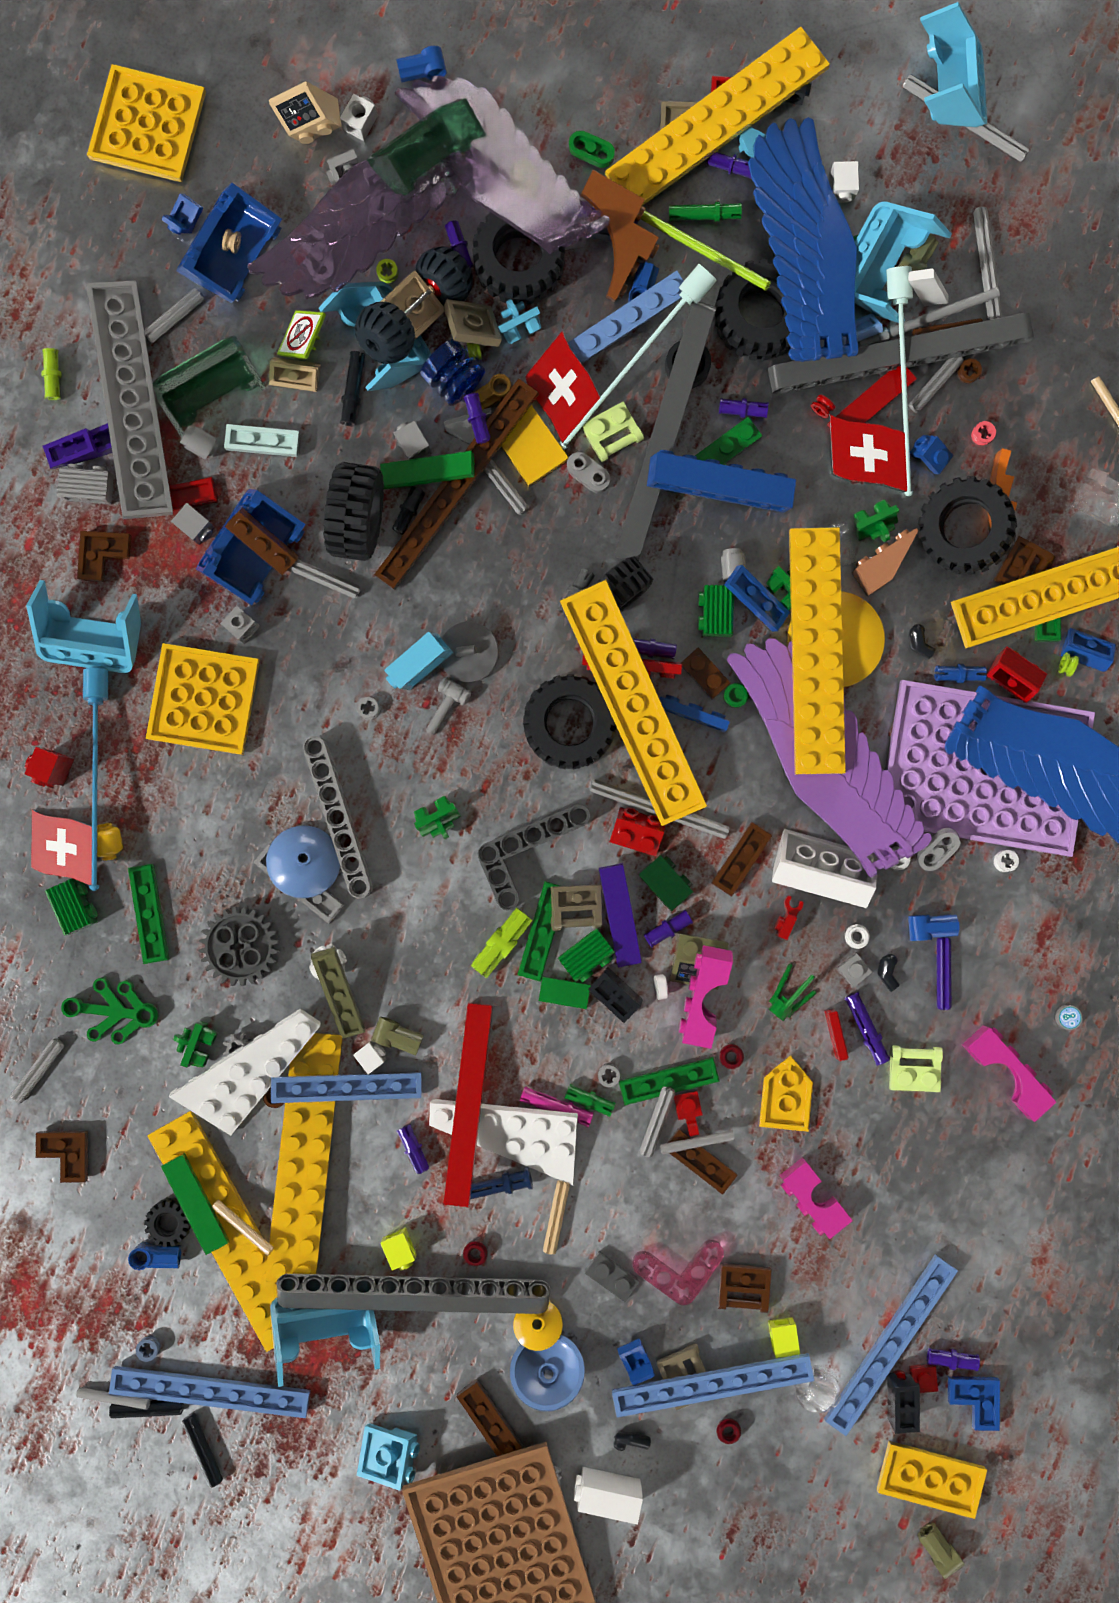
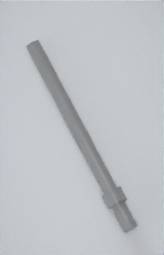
M996 287L904 322V332L1000 297V291ZM899 324L890 328L883 327V332L858 341L859 346L890 341L891 337L899 335Z

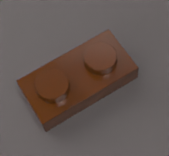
M699 647L681 662L683 669L711 700L731 683Z

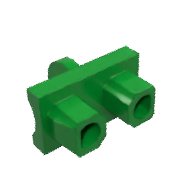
M884 499L874 505V512L876 514L869 517L865 510L855 513L854 523L858 540L861 541L869 536L873 540L880 537L883 542L890 540L889 532L895 530L894 525L898 523L897 513L900 510L897 505L891 507Z
M778 566L771 573V577L765 584V587L772 594H775L782 587L788 594L780 603L790 611V577Z
M442 796L434 802L438 811L429 814L426 807L414 811L416 819L414 825L422 837L431 833L433 838L442 834L444 839L449 838L447 830L455 827L452 821L461 817L454 803H451L446 796Z
M203 1021L196 1023L190 1038L191 1029L186 1027L182 1035H174L173 1040L179 1043L176 1049L177 1052L183 1053L185 1046H187L180 1066L186 1068L191 1065L202 1068L206 1066L209 1054L198 1049L201 1042L212 1046L218 1034L207 1027L208 1023Z

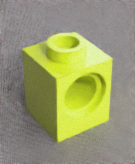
M406 1227L382 1238L380 1243L391 1270L399 1268L402 1271L413 1265L417 1253Z
M793 1318L769 1320L771 1345L775 1358L799 1355L800 1348L797 1328Z

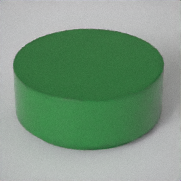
M733 683L725 689L723 697L728 706L739 708L747 702L749 693L744 685Z

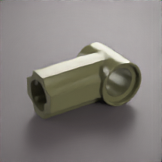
M929 234L922 246L914 249L911 248L898 267L911 266L912 271L925 270L927 267L926 263L939 244L936 237Z
M380 1016L371 1041L385 1047H395L416 1055L424 1035L402 1027L400 1023L392 1019Z
M935 1523L926 1524L920 1528L917 1536L931 1555V1560L944 1579H947L965 1566L958 1552L952 1544L949 1545Z

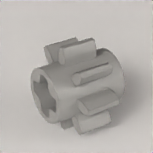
M233 1033L230 1035L231 1042H223V1045L227 1046V1051L223 1055H229L234 1052L236 1045L244 1047L253 1040L248 1041L245 1038L246 1033L241 1034L239 1038Z

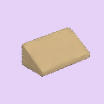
M273 357L270 360L269 385L317 392L321 364Z

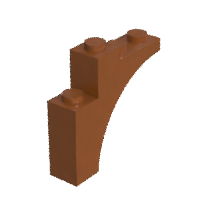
M593 170L580 196L588 201L599 213L611 237L614 269L606 298L614 302L617 297L622 299L628 285L624 283L628 275L633 277L640 264L636 261L637 258L644 262L649 257L654 258L660 246L656 244L659 237L633 223L634 220L640 221L646 209L642 206L645 199Z

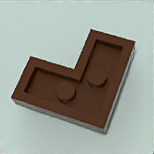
M80 531L77 579L80 581L104 582L106 558L130 559L131 535L128 533Z
M39 1131L36 1133V1158H60V1183L88 1181V1131Z

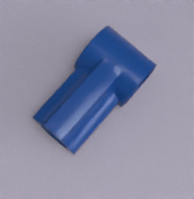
M428 46L421 51V54L396 59L401 83L424 77L429 80H438L447 74L442 49L439 46Z
M648 262L639 264L632 289L629 293L628 302L655 285L659 273L658 267Z
M957 915L908 916L910 941L932 940L935 937L959 936L960 926Z
M142 1242L131 1251L128 1263L134 1270H144L145 1268H179L182 1253L181 1245L163 1247V1245L158 1246ZM142 1251L146 1253L147 1261L139 1260L137 1252Z

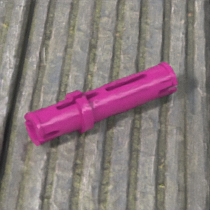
M526 1086L520 1098V1102L530 1104L542 1110L578 1113L577 1123L589 1127L594 1112L573 1105L574 1103L571 1101L567 1103Z

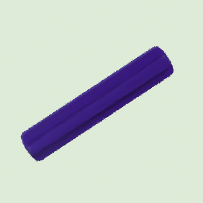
M948 937L937 938V1008L940 1010H950L952 1008L951 939Z

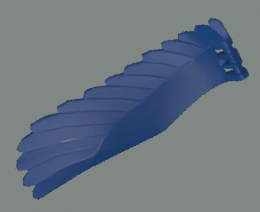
M808 117L798 127L796 121L790 118L785 122L783 131L779 129L776 123H772L766 130L765 138L761 135L757 136L753 145L754 158L751 157L749 159L748 166L751 178L756 186L753 191L756 204L765 214L762 217V224L770 235L769 245L776 255L773 259V264L780 275L776 278L778 288L784 295L781 303L787 313L785 321L790 331L787 340L792 349L789 350L788 354L791 359L800 362L820 360L821 357L835 359L841 358L843 355L848 357L857 356L858 342L855 326L857 248L851 229L831 189L824 166L822 165L814 120ZM842 336L846 337L845 345L842 343ZM820 340H824V347H821Z
M978 686L975 691L977 693L973 701L970 700L962 712L964 716L960 722L956 721L945 742L946 753L953 754L955 752L956 757L960 761L967 759L972 767L975 769L982 768L990 778H995L998 775L1003 783L1011 789L1019 786L1028 796H1039L1048 806L1056 808L1059 805L1070 819L1078 820L1082 818L1091 831L1101 836L1108 833L1119 843V747L1079 720L1015 706L997 698L988 689ZM986 699L987 701H989V703L984 709L982 707V704ZM972 721H974L975 724H974V726H973V728H972V730H971V729L968 728V727H969L970 723H971Z

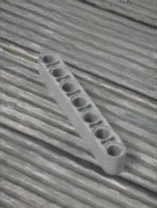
M311 736L304 742L303 750L350 895L355 898H365L371 894L373 884L332 755L325 740L317 736ZM314 742H320L322 745V749L318 754H312L310 748ZM326 764L329 767V774L321 778L318 775V768ZM329 788H334L337 793L336 798L332 801H328L325 797V793ZM336 811H341L344 814V820L340 824H335L332 818ZM344 834L350 835L352 840L347 848L340 844V838ZM351 857H355L359 861V867L355 871H351L347 866V862ZM359 880L364 881L367 887L363 894H358L355 891V884Z

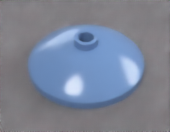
M295 826L280 833L271 843L266 858L268 875L273 884L284 894L295 898H311L322 894L333 885L340 870V863L332 838L323 830L312 826ZM306 855L308 860L305 863H301L298 860L299 856Z
M560 1335V1338L552 1347L542 1351L530 1350L521 1344L514 1353L510 1365V1379L515 1393L523 1403L539 1411H555L567 1406L579 1394L585 1377L584 1361L579 1349L571 1340L563 1335ZM546 1372H553V1377L546 1379L544 1377Z

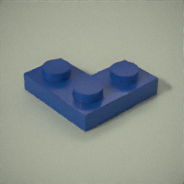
M948 1376L949 1404L972 1405V1427L974 1430L1000 1431V1380L997 1377Z

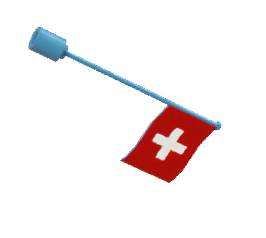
M104 668L83 669V700L88 701L89 705H93L92 826L73 819L46 816L32 809L31 867L44 874L73 878L90 885L89 888L92 891H96L99 888V885H97L98 705H103V701L108 700V670Z

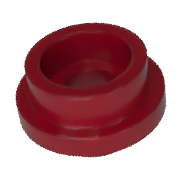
M728 1044L720 1050L719 1059L724 1067L735 1069L743 1063L744 1053L739 1046ZM729 1052H734L736 1054L734 1060L730 1061L727 1059V1054Z
M480 1241L469 1242L463 1250V1258L471 1266L482 1265L488 1256L487 1247ZM473 1249H478L480 1251V1255L474 1257L471 1254V1251Z
M724 1418L718 1423L716 1433L721 1442L733 1444L741 1436V1427L735 1419ZM726 1427H732L733 1431L731 1433H725L724 1429Z

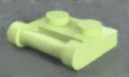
M624 401L586 421L581 427L601 462L608 460V456L626 446L644 440L641 430L636 425ZM626 429L630 430L631 433L604 448L601 446L600 443Z
M895 1045L891 1046L890 1090L941 1091V1062L943 1059L941 1047H933V1049H908ZM900 1058L932 1059L931 1066L899 1064Z

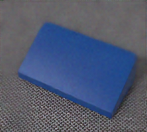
M1070 628L1060 656L1063 657L1066 652L1070 653V657H1079L1078 663L1105 672L1114 662L1116 644Z

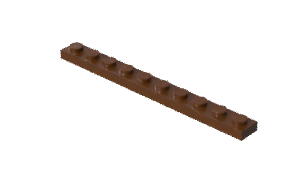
M518 378L486 422L490 440L481 444L477 443L474 438L465 450V452L472 451L474 453V477L442 481L374 574L376 577L396 590L539 395L536 390Z

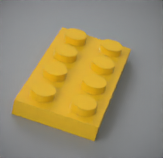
M888 1441L876 1489L880 1494L975 1519L987 1469L982 1465Z

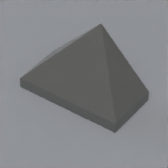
M491 408L483 410V413L487 416L486 422L492 415ZM469 414L444 421L447 433L470 445L475 435L471 423L468 422Z

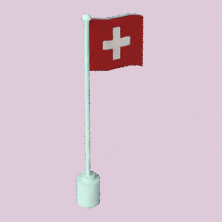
M698 264L679 286V289L682 291L679 296L682 300L601 397L589 373L570 349L563 330L525 376L527 384L538 392L539 395L536 400L551 419L561 439L559 445L562 449L568 448L566 445L686 302L689 305L692 302L698 304L715 284L716 278L703 266Z
M900 266L889 268L886 270L888 301H893L894 306L898 305L904 432L877 424L846 421L831 414L830 430L834 475L851 481L887 485L906 491L904 492L906 496H912L914 491H911L903 305L908 304V299L913 298V288L908 281L909 272L912 271V267Z

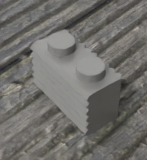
M68 464V468H59L57 496L63 501L111 505L114 475L107 471V468L92 466V470L83 469V466L77 464Z

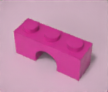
M803 1157L779 1175L784 1181L781 1186L789 1197L794 1194L799 1200L796 1205L804 1216L810 1214L815 1220L811 1224L820 1236L825 1233L831 1239L853 1221L834 1196L823 1203L812 1201V1190L822 1181Z

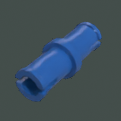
M957 664V666L937 665L934 670L935 672L944 673L934 674L936 681L964 683V681H985L987 675L977 674L987 673L986 666H965L964 664Z

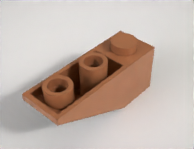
M917 528L911 532L908 529L902 531L895 537L896 542L890 546L886 542L875 550L877 555L871 559L865 556L855 563L857 568L852 572V575L867 596H870L894 578L918 533Z

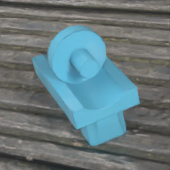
M511 299L506 301L508 309L502 311L501 315L504 319L511 315L513 318L499 325L498 329L509 344L521 339L516 326L523 322L529 334L541 329L538 307H534L519 315L518 311L525 308L524 303L521 301L514 305Z

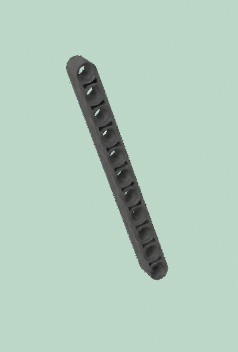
M700 301L698 304L692 302L617 546L616 558L624 560L635 556L639 561L661 490L647 486L650 457L660 450L673 451L715 315L716 306Z
M1021 313L905 337L906 368L1030 342L1034 339L1029 313ZM900 339L858 347L857 356L848 357L843 355L841 358L835 359L821 357L820 360L790 361L773 365L768 368L772 393L783 394L896 370L897 367L901 366Z
M284 1274L278 1278L276 1283L278 1304L283 1308L541 1314L548 1309L550 1286L547 1282L528 1279Z

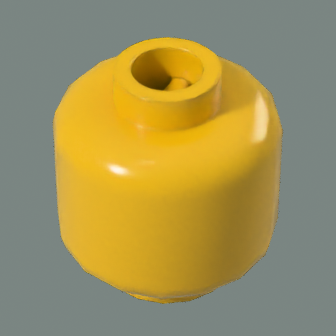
M112 823L97 825V857H101L102 861L115 859L117 857L116 854L123 849L120 829L114 827Z

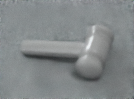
M448 677L443 678L438 685V691L443 692L446 697L426 729L432 735L436 733L454 701L459 702L463 706L471 697V691L466 690L465 687L458 685L453 680L450 681Z

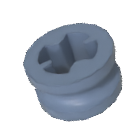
M154 1336L144 1337L136 1346L137 1357L144 1362L153 1360L161 1349L159 1340ZM147 1343L150 1344L151 1349H154L150 1354H147V1350L143 1348Z

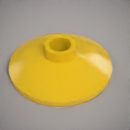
M549 1302L548 1309L541 1314H515L513 1328L516 1338L524 1347L534 1351H542L552 1347L558 1341L562 1333L563 1321L557 1307ZM536 1319L542 1322V1327L538 1330L533 1327V1322Z

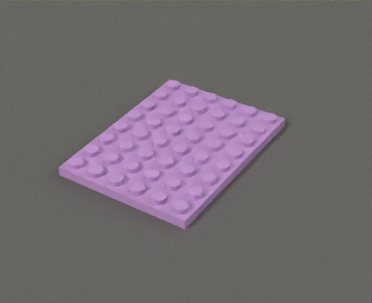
M901 680L886 770H889L893 777L894 790L900 789L902 791L905 806H911L915 821L922 822L924 832L936 834L943 828H951L958 833L961 839L1073 857L1078 820L1070 819L1059 805L1056 808L1051 807L1039 796H1028L1019 786L1011 789L1003 783L998 775L995 778H990L982 768L975 769L972 767L967 759L960 761L956 757L955 752L953 754L946 753L945 742L954 728V724L956 721H961L964 716L962 714L964 708L970 700L973 701L977 693ZM996 696L1005 702L1024 709L1079 720L1093 729L1095 712L1031 701L1024 703L1023 700ZM985 699V701L983 702L982 707L984 709L986 708L989 701ZM972 721L968 728L972 730L975 722Z

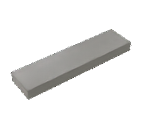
M268 844L253 862L267 874L266 858L271 844ZM328 890L315 897L298 898L328 924L333 921L345 906L342 901Z

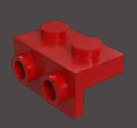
M620 807L609 842L656 856L664 834L665 825H661L656 815H646L639 813L633 808Z

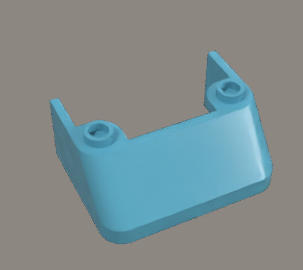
M959 2L920 17V22L929 35L930 43L927 44L928 55L930 59L934 58L937 63L938 93L924 98V102L930 110L932 120L937 121L940 125L979 127L987 124L983 50L981 42Z
M880 202L874 206L855 240L857 248L855 304L876 316L899 323V314L891 307L892 301H888L887 292L882 290L887 281L886 270L895 267L905 247L914 249L922 246L930 233L946 238L951 237L952 233L936 215L890 202Z
M385 282L341 283L322 303L319 310L320 312L337 311L344 324L355 327L356 320L361 311L370 304L380 302L393 289ZM421 335L415 339L412 350L406 358L397 363L382 364L376 369V377L365 387L367 391L393 388L426 369L432 363L433 356Z
M45 580L38 582L26 607L36 653L41 659L47 662L78 667L104 668L118 673H128L132 670L141 628L137 594L131 595L125 610L117 615L116 624L70 617L69 609L64 603L48 599Z
M277 1298L272 1301L270 1311L278 1387L283 1386V1363L292 1362L298 1357L300 1352L299 1343L348 1335L349 1342L354 1348L359 1350L371 1348L375 1370L380 1369V1341L374 1310L283 1308L278 1304Z

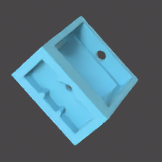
M427 632L384 670L388 675L386 679L395 689L398 687L403 690H411L454 652L439 634Z

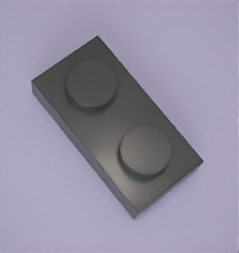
M598 1251L585 1270L586 1275L624 1302L627 1301L639 1283L638 1278L600 1251Z

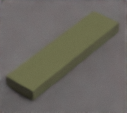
M333 947L312 953V963L342 1039L365 1033L363 1020L336 948Z

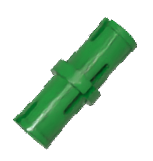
M572 1084L569 1085L564 1099L583 1105L584 1109L588 1111L592 1109L607 1115V1117L611 1116L612 1110L615 1107V1102L595 1095L596 1092L594 1091L587 1092Z

